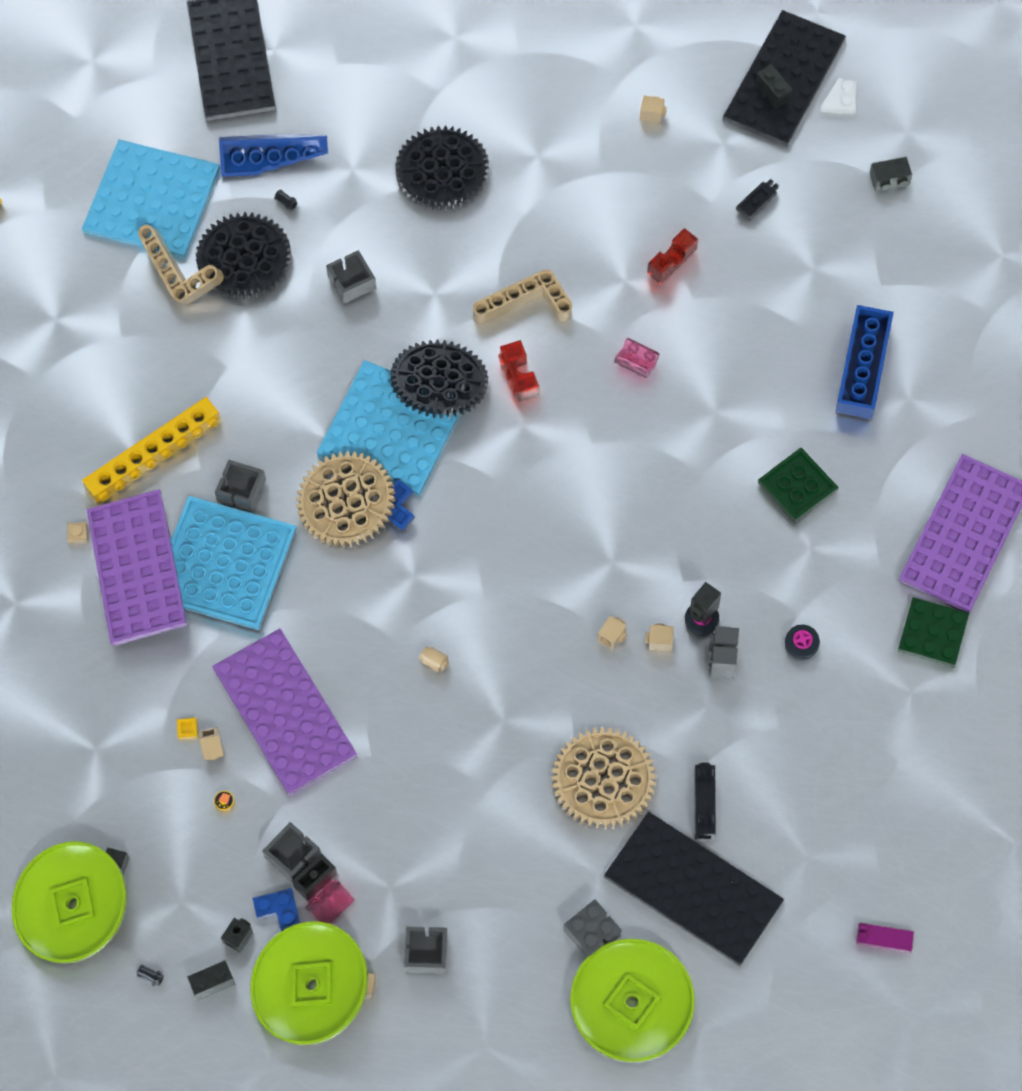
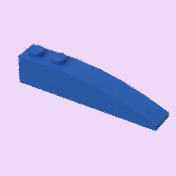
M277 134L219 137L222 177L259 175L266 171L279 169V167L328 154L327 135Z

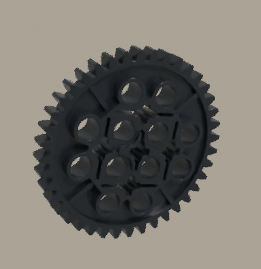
M445 125L443 130H441L440 126H437V130L430 127L429 132L423 129L424 134L417 132V137L412 135L411 141L406 140V145H402V150L398 151L399 156L396 157L395 172L399 187H402V192H406L407 198L411 197L412 202L417 200V205L423 202L424 208L430 205L431 210L437 206L438 211L444 206V209L447 211L448 206L455 209V204L461 207V202L468 204V199L473 201L474 195L479 196V191H483V185H486L489 173L488 155L486 154V149H483L482 143L478 144V139H473V134L467 136V131L461 133V128L454 131V126L448 130Z
M237 212L236 217L230 214L229 219L223 217V222L216 220L217 226L211 224L212 230L206 229V234L201 235L202 240L198 241L199 246L196 247L198 271L208 265H212L221 270L223 275H229L224 277L223 281L213 288L214 292L219 290L220 295L226 292L227 298L231 294H233L234 299L238 295H240L241 299H244L245 295L251 299V294L258 297V292L265 295V289L271 291V285L277 287L276 281L282 282L281 276L286 277L285 271H289L288 265L291 264L290 258H292L289 239H287V234H284L283 228L279 229V224H274L273 219L268 221L267 216L261 219V214L254 217L253 212L250 216H247L246 212H244L243 216H240L239 212ZM215 272L211 274V279L215 276Z
M438 339L435 343L429 340L428 344L422 341L421 345L415 343V347L409 346L408 350L403 349V354L399 353L398 358H395V363L392 364L391 387H393L396 397L401 398L400 402H406L405 407L412 406V411L418 409V414L425 412L427 417L431 413L433 418L438 414L441 419L444 415L450 418L451 414L457 417L458 412L464 415L465 410L471 412V407L475 409L477 404H481V399L483 400L487 393L489 376H487L488 371L485 370V365H482V359L478 360V355L472 356V350L466 352L467 347L461 349L460 344L453 346L452 341L447 344L446 340L440 343Z

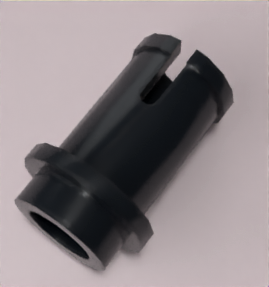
M281 189L275 193L274 199L283 204L287 210H294L298 202L295 197H290Z
M143 964L140 965L136 973L137 977L151 982L152 986H160L164 979L161 971L156 972Z

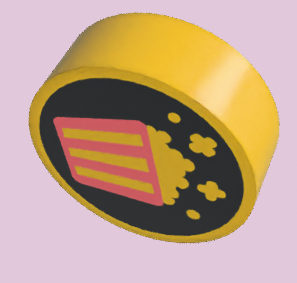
M220 791L215 795L214 804L219 811L227 812L233 808L235 801L230 792Z

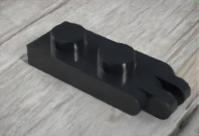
M769 179L766 183L764 181L761 182L736 206V210L750 221L776 196V190L779 188V185L775 183L770 187L774 183L772 179Z

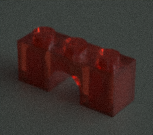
M682 229L672 239V244L665 254L659 252L648 263L647 275L661 285L697 250L698 238L687 229Z
M521 340L500 346L498 359L500 364L505 366L504 374L506 380H510L512 384L510 386L512 395L517 397L518 402L539 396L540 388L534 372L521 373L517 370L520 366L527 364V354Z

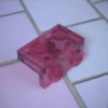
M627 338L623 348L616 355L614 363L647 378L655 369L660 353Z
M336 880L327 882L322 888L323 891L311 897L307 902L306 910L311 912L318 922L330 924L355 901L343 885Z

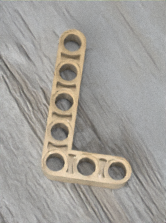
M143 225L139 229V238L175 301L188 305L223 281V272L212 265L204 267L185 279L160 232L149 225ZM152 232L151 236L147 238L148 233ZM160 246L159 252L155 253L156 248ZM168 261V266L164 268V264ZM215 272V276L211 279V274ZM177 277L176 282L172 284L173 278ZM200 281V286L196 289V283ZM185 291V296L181 299V293Z
M542 270L477 301L473 305V318L477 323L484 324L543 296L556 318L560 321H568L572 316V303L554 273L550 270Z

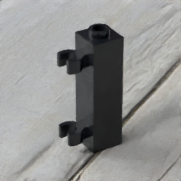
M702 762L699 765H695L694 840H715V765Z

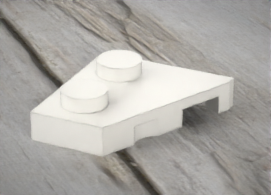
M838 79L821 105L820 112L855 114L856 80Z

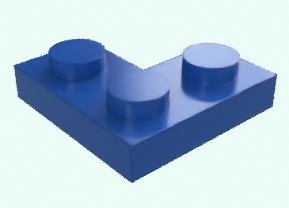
M398 479L392 488L396 493L392 495L396 501L391 502L395 508L389 509L393 515H387L392 524L401 531H404L415 518L411 512L402 506L412 495L413 491Z
M292 888L252 898L257 919L277 915L281 931L300 923Z

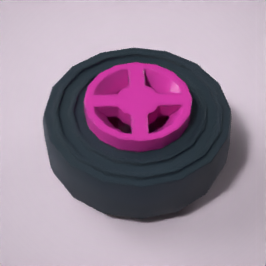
M690 606L687 608L685 624L689 631L698 636H706L715 631V627L719 624L718 611L713 614L706 624H703L701 621H695L691 614H689Z
M796 625L786 634L785 648L794 658L801 660L809 659L819 649V635L815 629L808 625Z

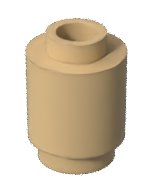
M426 646L419 656L422 664L438 673L441 670L445 671L449 665L448 655L433 647L429 648Z

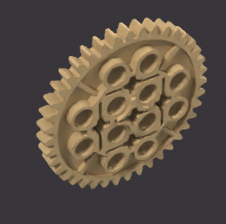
M349 451L346 452L345 456L341 452H339L338 457L332 454L330 460L325 456L324 463L318 460L319 466L312 465L314 471L307 470L309 477H303L305 483L299 484L303 490H297V493L300 495L296 498L299 502L296 507L300 510L297 513L301 517L300 521L305 523L303 525L305 529H309V534H314L313 536L316 540L320 538L321 543L326 541L328 546L334 543L336 548L340 543L343 548L346 547L347 543H349L350 547H353L354 542L359 546L362 539L367 543L368 536L374 539L373 533L380 534L378 528H385L383 522H389L387 515H393L389 509L395 508L391 502L396 501L395 497L392 496L396 493L392 489L394 484L390 482L392 479L390 475H387V470L383 469L382 464L378 465L376 459L372 461L370 456L365 458V455L361 453L358 457L356 451H354L352 456ZM348 468H351V469H352V470L350 471V473L344 474V471H345L346 469H348ZM329 474H334L331 479H326ZM374 479L373 484L367 485L369 480ZM356 485L354 490L349 491L350 486ZM362 487H363L364 490L366 491V492H365L366 501H365L364 497L362 496V495H363V493H362V492H363ZM338 491L336 496H331L332 492ZM345 494L347 496V505L345 503ZM379 496L378 501L371 502L373 497ZM315 497H320L319 501L313 502ZM326 499L328 500V502H330V504H329V511H328V509L326 508V506H327V504H326V503H327ZM361 502L359 507H353L355 503ZM338 508H343L341 513H335ZM320 514H325L324 518L317 519ZM366 519L364 524L358 525L360 520ZM343 525H348L346 530H340Z
M601 727L600 732L593 728L592 734L588 730H586L585 736L578 733V740L572 737V744L566 742L565 746L567 749H560L561 754L556 756L558 761H554V767L556 768L552 769V774L555 775L552 776V782H555L552 788L556 790L554 796L559 797L558 804L564 803L562 810L568 809V816L574 814V821L581 818V825L588 821L589 828L595 823L596 829H599L600 824H603L604 830L607 829L608 824L611 825L612 829H615V823H618L620 827L623 825V820L629 824L630 817L636 820V812L642 815V808L647 809V802L652 800L650 795H654L655 791L652 788L656 787V782L653 781L656 779V774H653L655 767L651 766L653 759H648L650 753H644L646 747L642 746L639 748V740L635 743L633 742V735L627 738V732H624L621 736L619 729L612 733V728H609L608 732H605L603 727ZM609 745L613 749L607 752L603 750V747ZM626 753L631 757L625 760L621 758V755ZM583 754L586 756V759L578 760L576 756ZM612 758H615V759H616V762H613L612 764H610V763H609V760H612ZM601 762L604 764V767L599 769L594 764ZM589 765V771L583 774V769ZM618 770L622 772V775L616 777L612 772ZM575 771L578 775L570 777L568 772ZM607 773V778H605L604 781L602 780L601 782V778H603ZM589 779H592L596 783L592 786H589L585 782ZM632 779H638L640 781V784L633 785L630 781ZM625 781V787L619 792V785L621 786ZM605 788H612L614 792L606 794L603 790ZM599 793V796L592 798V794ZM583 796L587 798V801L580 803L577 801V798ZM629 796L632 798V800L630 802H624L622 800V797ZM597 805H603L605 807V810L597 811L595 807Z

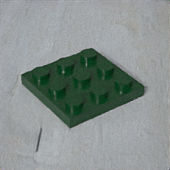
M802 447L758 479L759 485L794 523L837 492L839 488Z
M912 597L897 652L954 668L969 613Z

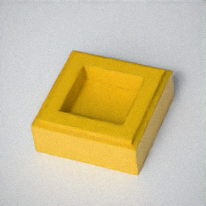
M196 717L177 719L178 740L198 738Z

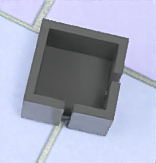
M359 250L344 256L345 270L343 269L341 258L326 265L327 275L344 304L377 289L375 276Z
M228 459L222 474L223 478H220L215 490L217 502L230 506L236 504L237 508L253 513L266 482L264 470Z
M716 626L715 633L711 632L707 669L711 670L710 677L734 679L738 648L736 647L738 646L739 628Z
M291 822L262 851L264 858L291 882L305 869L306 865L309 866L321 855L320 847L307 836L304 837V834Z
M596 899L564 924L563 930L586 958L595 953L604 944L613 942L621 936V928L610 916L607 917V912Z
M406 926L405 973L446 974L448 929L429 927V936H426L425 927Z

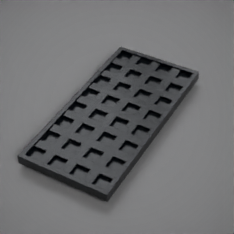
M257 0L187 1L206 121L276 110Z
M782 10L723 115V121L788 147L839 53L846 35ZM771 64L792 88L791 101L778 109L774 108L756 86L757 72Z
M649 811L604 874L605 879L739 967L784 901V898Z

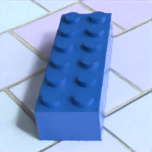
M857 305L836 413L867 419L873 418L894 312Z

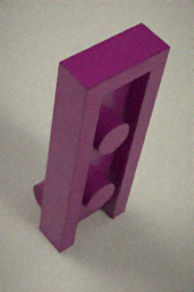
M859 923L856 944L911 953L914 932Z

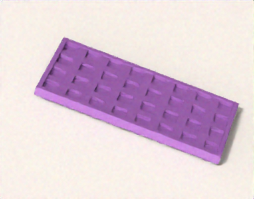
M962 454L898 581L970 613L1022 508V480Z
M154 490L87 509L111 645L116 646L187 626L161 490Z
M280 628L212 666L288 796L358 757Z

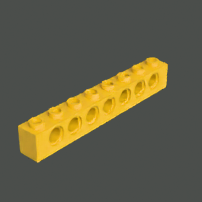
M207 397L203 398L82 479L85 489L97 504L101 501H106L113 493L124 489L126 484L132 480L139 479L144 472L155 468L162 460L170 458L175 451L185 448L190 441L201 437L208 429L216 427L221 421L219 411ZM200 418L203 419V420L200 421V422H196L197 419H200ZM182 429H188L186 432H180ZM168 439H172L169 443L165 442ZM151 450H157L155 453H149ZM136 460H142L138 464L134 463ZM122 470L126 471L123 474H118ZM105 481H110L107 485H103Z

